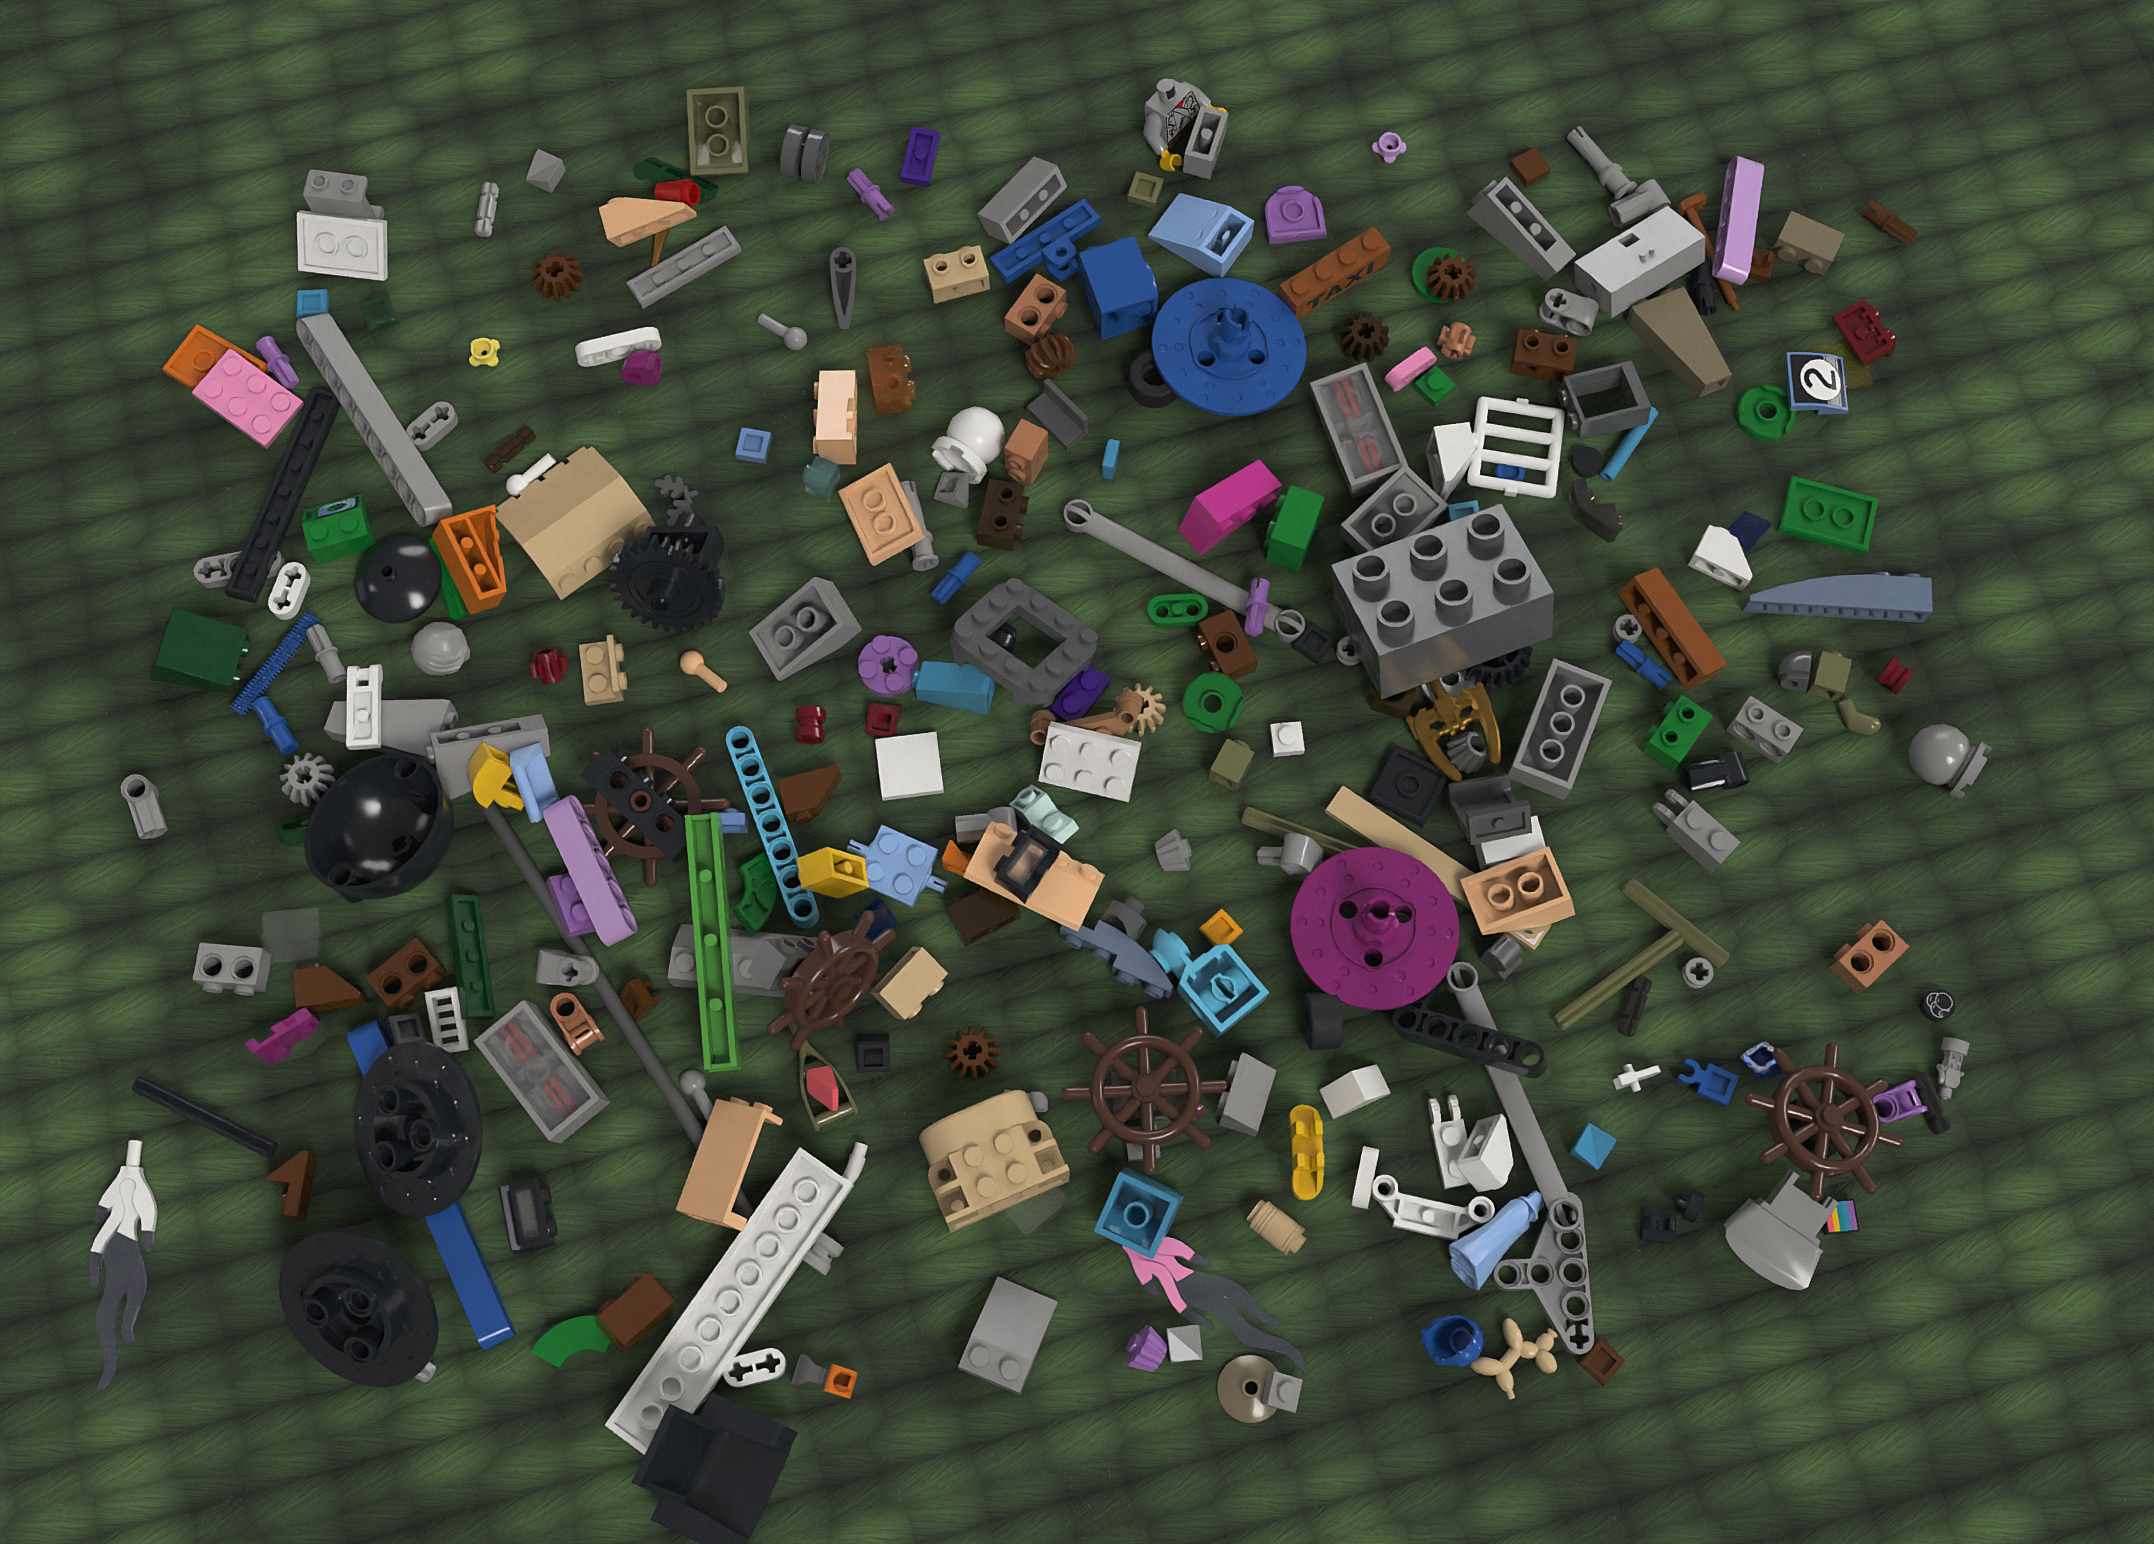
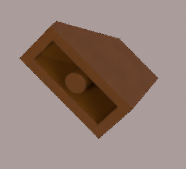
M838 764L777 780L789 823L805 824L812 821L813 817L820 815L842 780Z
M309 963L303 965V969L293 970L295 1004L298 1010L306 1007L312 1013L368 1004V998L328 967L323 966L322 963Z

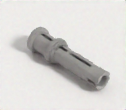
M1581 126L1570 132L1567 140L1597 172L1600 184L1610 189L1615 195L1614 200L1616 202L1634 193L1638 185L1634 181H1629L1622 173V167L1619 164L1612 163Z
M903 481L901 485L926 538L910 546L914 558L912 566L917 571L929 570L939 563L938 556L934 555L931 544L933 536L926 529L915 482Z

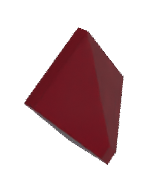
M869 703L864 733L887 738L895 737L902 705Z

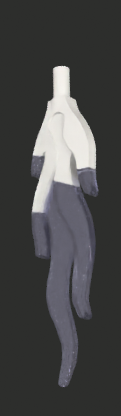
M136 1140L128 1142L126 1166H121L118 1176L102 1196L94 1218L95 1222L103 1223L111 1212V1215L95 1238L89 1259L90 1287L93 1289H98L101 1284L103 1259L106 1267L105 1290L95 1318L96 1334L105 1359L104 1372L97 1388L99 1391L105 1390L115 1375L119 1361L115 1322L120 1302L126 1294L127 1303L123 1313L121 1331L125 1343L133 1344V1327L146 1292L147 1273L137 1237L139 1218L141 1219V1235L145 1250L148 1252H154L155 1250L154 1233L158 1214L157 1204L151 1188L145 1179L143 1168L139 1167L142 1141Z

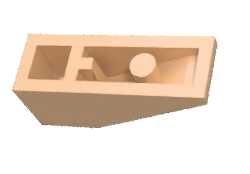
M617 197L609 200L608 204L599 207L607 240L618 247L625 246L697 217L696 211L681 202Z

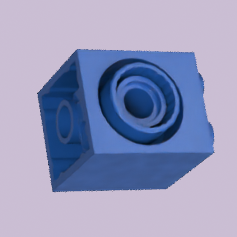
M1135 236L1127 239L1118 238L1110 244L1100 247L1091 246L1079 253L1078 282L1100 340L1154 325L1158 303L1157 285L1148 262H1144Z

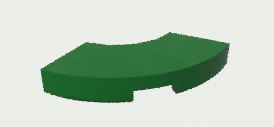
M764 851L745 863L738 870V874L743 881L744 895L742 901L734 908L732 913L751 936L764 926L773 910L776 899L777 879L770 860Z
M580 1316L554 1326L539 1339L530 1353L558 1368H562L569 1358L580 1352L595 1350L607 1353L612 1342L596 1326L597 1316Z

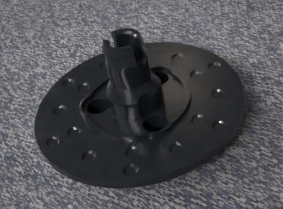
M421 1041L405 1042L391 1047L381 1054L368 1070L357 1097L354 1133L359 1161L369 1184L383 1202L401 1214L413 1217H426L446 1211L457 1203L469 1188L476 1174L482 1151L483 1124L481 1109L475 1088L468 1074L449 1052L435 1044Z
M341 1228L320 1230L312 1233L297 1243L288 1253L283 1262L279 1277V1295L282 1309L296 1338L320 1364L346 1380L372 1387H389L405 1383L418 1375L427 1366L434 1355L438 1342L439 1323L433 1298L423 1279L400 1253L373 1236Z

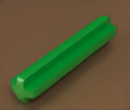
M429 538L427 545L435 551L441 563V591L448 614L452 620L462 619L467 614L462 597L433 538Z

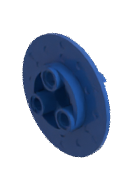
M1212 278L1201 280L1176 292L1159 311L1154 323L1151 339L1152 354L1156 368L1169 388L1190 405L1203 411L1223 416H1247L1276 406L1296 387L1306 362L1307 350L1304 333L1292 310L1269 290L1240 279Z

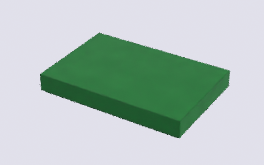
M1791 475L1788 480L1777 532L1865 556L1869 548L1879 498Z

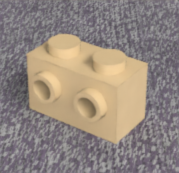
M980 245L975 247L965 246L947 254H934L928 259L923 260L925 276L934 304L990 289L989 273Z
M913 946L870 993L896 1019H911L921 1010V1002L928 995L932 996L941 989L944 984L942 980L948 973L923 947Z

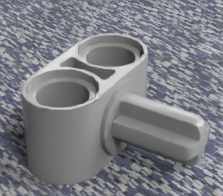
M1289 833L1284 837L1283 848L1262 846L1257 851V857L1260 865L1280 866L1292 878L1305 881L1310 873L1322 863L1324 850L1308 836Z

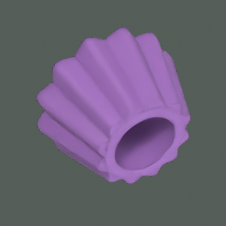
M1146 1325L1144 1329L1140 1330L1139 1334L1135 1333L1128 1342L1126 1348L1128 1354L1125 1357V1365L1153 1372L1162 1363L1166 1355L1167 1344L1151 1326Z

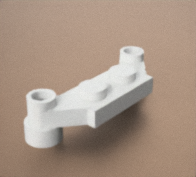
M1380 1175L1372 1184L1371 1194L1393 1219L1392 1227L1457 1241L1459 1233L1477 1224L1487 1223L1492 1219L1495 1212L1492 1201L1483 1196L1474 1198L1469 1202L1468 1206L1463 1208L1401 1194L1398 1192L1396 1180L1390 1175ZM1378 1186H1384L1388 1194H1380ZM1475 1207H1478L1482 1210V1217H1479L1475 1214Z

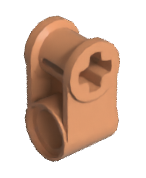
M560 993L553 998L550 1004L551 1013L577 1056L582 1054V1049L596 1040L602 1041L605 1039L593 1018L588 1015L583 1005L573 994ZM564 1003H574L575 1009L571 1015L567 1017L560 1016V1008Z

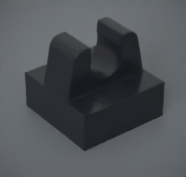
M1642 1207L1640 1241L1666 1244L1675 1243L1676 1210Z

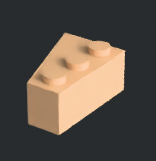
M855 370L820 371L819 382H814V398L818 400V408L814 409L816 436H813L814 454H819L821 465L856 464Z

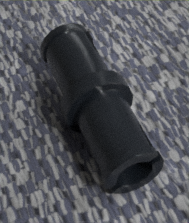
M1705 256V262L1693 268L1695 281L1692 284V288L1697 297V311L1701 316H1709L1708 308H1710L1711 314L1717 311L1714 297L1716 281L1712 278L1711 258Z

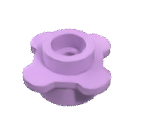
M1385 132L1380 137L1379 142L1373 143L1372 150L1374 153H1379L1386 163H1393L1395 157L1406 151V144L1402 142L1396 133Z

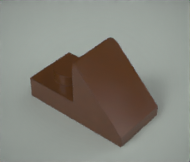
M302 1150L265 1178V1181L271 1184L289 1186L288 1191L286 1190L283 1193L281 1207L284 1210V1216L294 1220L306 1221L317 1162V1155L309 1151Z

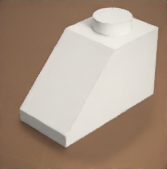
M1709 525L1688 566L1743 592L1753 575L1737 537L1731 535L1728 530L1722 527Z
M1503 1114L1477 1120L1456 1163L1457 1168L1477 1192L1491 1189L1496 1190L1503 1187L1514 1164L1506 1118Z

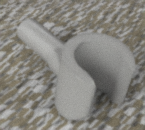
M1027 1093L1035 1112H1047L1048 1099L1043 1093Z

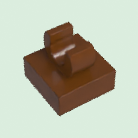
M1753 247L1751 268L1747 278L1767 283L1771 275L1776 253Z
M639 977L629 981L619 996L635 1022L646 1018L651 1009L657 1006L662 999L661 994L651 997L648 991L654 983L652 981L642 983Z

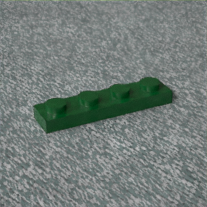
M451 894L445 898L461 1019L490 1020L496 1016L479 895Z

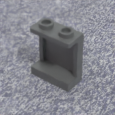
M1507 773L1450 783L1448 785L1450 812L1471 845L1532 833L1530 804L1527 800H1516L1511 792L1510 777Z

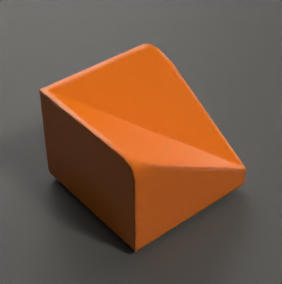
M950 840L941 859L943 869L963 876L973 855L959 850L955 843Z

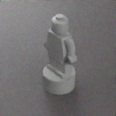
M1943 1037L1941 1050L1944 1051L1943 1054L1945 1056L1942 1064H1937V1070L1939 1071L1938 1084L1942 1085L1939 1087L1938 1096L1942 1100L1951 1098L1952 1089L1950 1088H1956L1960 1083V1077L1964 1075L1960 1068L1963 1056H1967L1969 1042L1951 1037Z

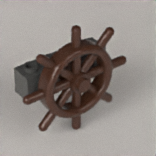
M865 911L854 930L844 931L834 936H830L827 931H822L818 934V937L765 939L747 972L768 991H785L783 1000L784 1012L766 1026L767 1033L769 1035H776L793 1021L798 1025V1028L790 1040V1047L793 1050H799L810 1031L824 1029L832 1024L837 1029L843 1028L845 1026L844 1016L857 1005L870 985L878 984L882 980V973L877 972L879 964L878 952L894 940L896 936L895 931L888 928L870 941L865 935L872 925L875 916L871 911Z

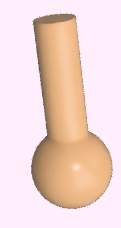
M688 651L681 656L680 667L683 672L689 675L697 674L718 692H723L726 689L727 683L704 665V659L700 653Z

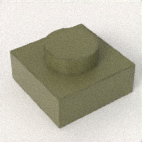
M1136 171L1127 201L1155 209L1164 179Z

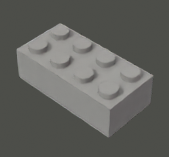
M1554 658L1546 672L1508 771L1510 779L1565 800L1574 784L1612 680Z

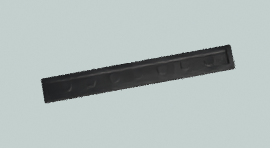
M313 387L224 591L228 597L257 603L341 407L333 391Z

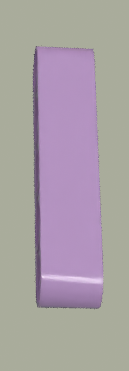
M1740 156L1732 158L1726 171L1712 269L1713 277L1738 285L1744 284L1751 268L1764 173L1763 164Z
M571 794L543 809L545 822L601 941L606 946H611L638 931L636 920L580 801Z

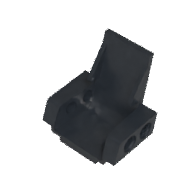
M713 1392L710 1393L699 1417L669 1403L631 1483L662 1495L650 1519L651 1521L700 1544H747L785 1467V1462L791 1452L792 1444L798 1432Z

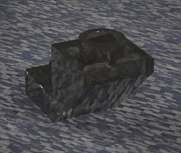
M1586 478L1574 479L1568 491L1573 519L1606 542H1614L1623 527L1622 516L1616 512L1615 503L1593 505V491L1587 487Z

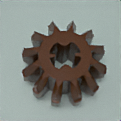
M556 250L552 257L545 253V260H536L535 266L537 269L532 270L536 290L542 292L546 300L553 296L554 300L559 302L561 296L564 295L570 300V292H579L580 287L578 283L583 282L579 263L576 260L573 261L569 253L561 256V253Z
M1447 253L1443 259L1437 257L1433 261V266L1428 267L1426 288L1432 289V297L1440 295L1442 303L1446 299H1450L1455 304L1459 298L1465 300L1469 292L1474 289L1475 269H1470V260L1462 262L1460 254L1455 259H1452L1449 253Z
M1056 333L1053 336L1049 334L1046 338L1032 344L1031 349L1025 353V360L1028 363L1027 366L1030 372L1034 374L1035 378H1040L1042 381L1047 378L1054 379L1055 376L1062 375L1065 370H1069L1071 365L1075 363V356L1077 354L1071 340H1068L1066 335Z
M969 1026V1035L967 1036L961 1030L956 1031L957 1038L960 1041L949 1039L948 1046L954 1050L946 1052V1059L954 1060L949 1065L951 1071L961 1068L959 1072L961 1079H964L969 1071L971 1072L972 1081H977V1072L980 1070L985 1077L990 1076L986 1065L994 1068L998 1066V1061L992 1057L1000 1055V1048L991 1047L996 1043V1037L990 1036L985 1039L987 1034L985 1028H982L978 1035H975L974 1026ZM971 1047H976L977 1052L980 1050L982 1052L978 1053L974 1060H970L969 1055L964 1056V1054L970 1052Z

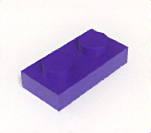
M912 127L901 172V183L924 187L930 186L941 139L939 131Z
M1089 665L1086 671L1081 670L1074 677L1050 709V712L1062 722L1085 718L1109 686L1111 679Z

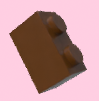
M649 1273L641 1279L638 1276L634 1277L623 1288L625 1292L616 1301L613 1298L609 1299L598 1310L600 1315L597 1316L596 1326L622 1354L673 1310L675 1301Z

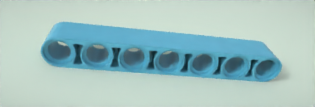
M743 726L734 727L727 733L726 744L787 909L796 926L803 929L811 928L819 919V910L812 891L802 889L801 884L794 889L785 886L788 879L792 877L798 878L797 858L799 856L756 741L748 728ZM740 739L749 741L745 748L737 749L734 747L735 743ZM755 766L759 768V772L754 776L744 775V772L749 767ZM760 794H768L770 796L769 800L764 804H756L754 802L755 798ZM773 821L780 823V827L775 832L765 831V826ZM782 849L791 851L790 856L785 860H777L775 858L776 853ZM807 905L812 908L811 913L806 917H798L796 915L797 909L801 906Z

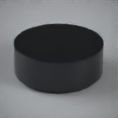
M1583 447L1575 453L1571 466L1574 473L1579 477L1592 478L1599 473L1603 465V458L1596 449Z

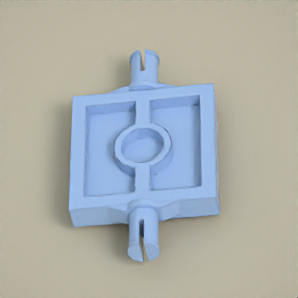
M881 825L875 840L869 847L853 839L849 843L851 846L848 845L847 852L865 858L869 889L907 906L914 907L919 894L926 886L942 894L945 892V888H947L948 881L932 875V867L939 850L884 825Z

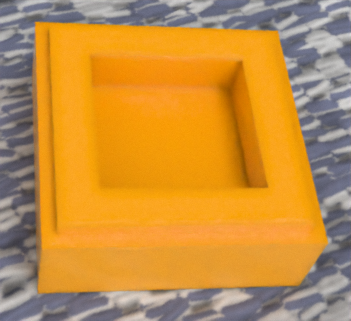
M1222 908L1198 930L1213 947L1223 944L1230 945L1243 933V930Z

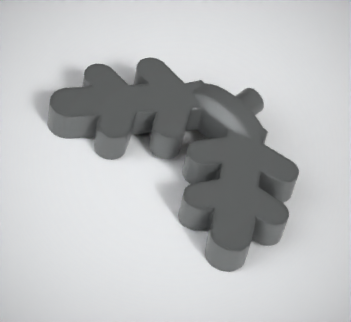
M666 475L664 477L665 480L657 479L654 485L657 489H660L663 497L671 493V497L675 500L673 505L677 509H669L667 511V515L670 517L667 520V525L674 526L678 516L682 513H694L691 508L693 505L692 497L697 496L698 492L697 490L689 491L688 486L684 485V480L680 476L676 477V483H673L671 476ZM682 494L684 495L685 499L683 501L677 500Z

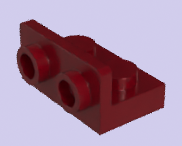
M1865 299L1839 312L1832 318L1833 323L1863 367L1884 355L1887 358L1893 355L1896 347V338L1889 328L1885 329L1879 321L1881 317L1874 305L1869 306Z

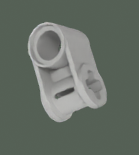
M1555 288L1547 292L1544 303L1539 308L1538 315L1541 321L1547 325L1567 330L1578 336H1586L1592 331L1599 305L1591 298Z
M540 949L538 952L535 981L537 983L576 986L578 984H592L598 978L599 966L592 957L569 954L565 951Z

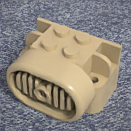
M1023 1090L1008 1091L951 1114L924 1129L919 1136L920 1144L930 1165L928 1173L929 1182L950 1233L1069 1182L1070 1169L1064 1163L1058 1149V1144L1047 1124L1038 1120L1028 1095Z

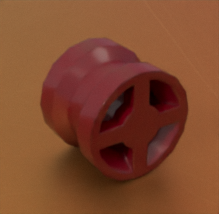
M1893 657L1879 674L1876 682L1886 684L1890 687L1891 692L1897 695L1915 670L1910 667H1903L1900 665L1899 659Z

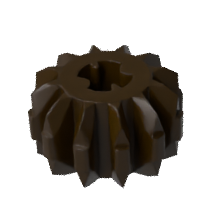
M1359 312L1355 315V319L1348 317L1345 321V327L1340 330V338H1342L1340 342L1341 349H1347V358L1356 355L1358 363L1363 357H1366L1370 363L1374 360V356L1381 357L1384 354V348L1388 347L1389 344L1388 326H1382V317L1376 320L1372 319L1371 312L1367 314V317H1363Z

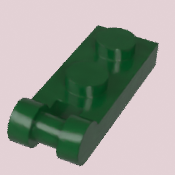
M649 157L637 163L633 168L634 176L639 180L650 178L661 183L683 179L692 180L700 188L699 204L707 203L714 199L719 188L696 176L691 177L690 173L654 157Z

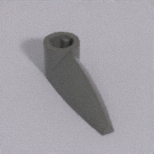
M839 247L829 257L827 272L831 276L832 295L840 329L846 331L850 327L854 306L856 257L850 249ZM838 259L844 260L843 263H847L845 268H840L839 264H835Z

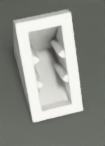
M1377 1064L1351 1071L1319 1090L1332 1120L1391 1094Z

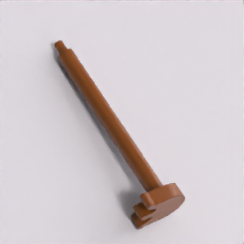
M1701 192L1681 201L1676 206V209L1680 216L1687 215L1691 225L1705 236V256L1711 258V269H1713L1715 250L1697 214V211L1703 210V206L1707 204V198L1704 192ZM1716 278L1728 305L1732 306L1734 312L1738 311L1739 307L1736 303L1738 299L1730 282Z

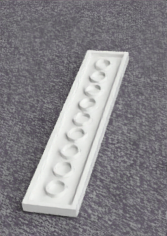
M799 1148L750 1217L743 1232L741 1231L605 1426L645 1455L669 1403L695 1415L854 1185L805 1150Z

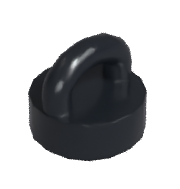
M1003 623L988 638L1011 653L1015 648L1017 631L1012 625ZM999 630L1008 631L1009 634L1004 633V632H1000Z
M1693 1189L1689 1197L1674 1194L1672 1196L1673 1203L1684 1209L1681 1218L1691 1223L1695 1222L1705 1199L1704 1193Z

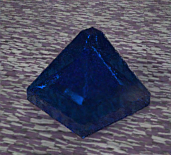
M1744 511L1727 530L1731 535L1737 537L1742 547L1749 551L1768 531L1772 523Z
M878 899L854 916L858 922L865 911H871L874 914V921L866 933L871 941L884 930L892 929L898 925L897 919L881 899Z
M1762 1040L1739 1056V1059L1760 1079L1783 1074V1071L1772 1057L1774 1048L1765 1040Z

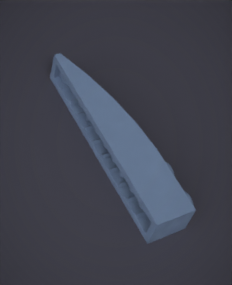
M1888 572L1808 579L1752 594L1743 604L1742 612L1923 623L1933 612L1931 578H1923L1918 574L1891 576Z

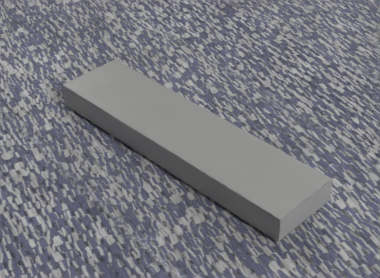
M725 225L626 282L627 287L641 308L644 309L742 252L741 247Z

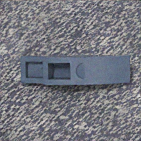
M1098 920L1094 930L1081 925L1077 932L1061 925L1060 937L1064 938L1063 942L1068 946L1080 949L1081 946L1092 951L1094 957L1105 962H1109L1110 959L1114 960L1112 973L1116 975V980L1128 986H1132L1133 983L1145 988L1144 992L1154 998L1161 999L1162 996L1170 998L1173 985L1165 972L1143 947L1126 934L1101 920Z

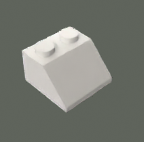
M1469 422L1435 426L1426 449L1433 491L1444 501H1446L1465 476L1470 462L1473 461L1474 451L1478 449L1477 435L1475 432H1471Z

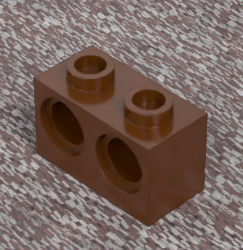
M415 937L365 977V979L387 1006L394 1012H398L413 1005L417 999L416 996L422 991L435 987L442 980L441 976L446 971L426 946ZM427 961V967L423 972L414 973V968L418 962ZM401 981V989L395 994H389L391 984Z

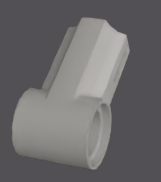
M1651 179L1640 185L1633 194L1611 204L1608 211L1614 226L1622 229L1646 216L1653 215L1666 206H1670L1671 202L1657 181Z
M134 774L125 778L121 785V793L127 799L139 838L142 840L153 839L163 835L164 832L168 831L158 801L159 793L157 787L142 775ZM145 785V792L141 796L135 797L134 794L137 788Z
M998 807L989 810L985 814L956 816L958 845L980 843L991 821L1004 823L1018 833L1015 809L1012 807Z

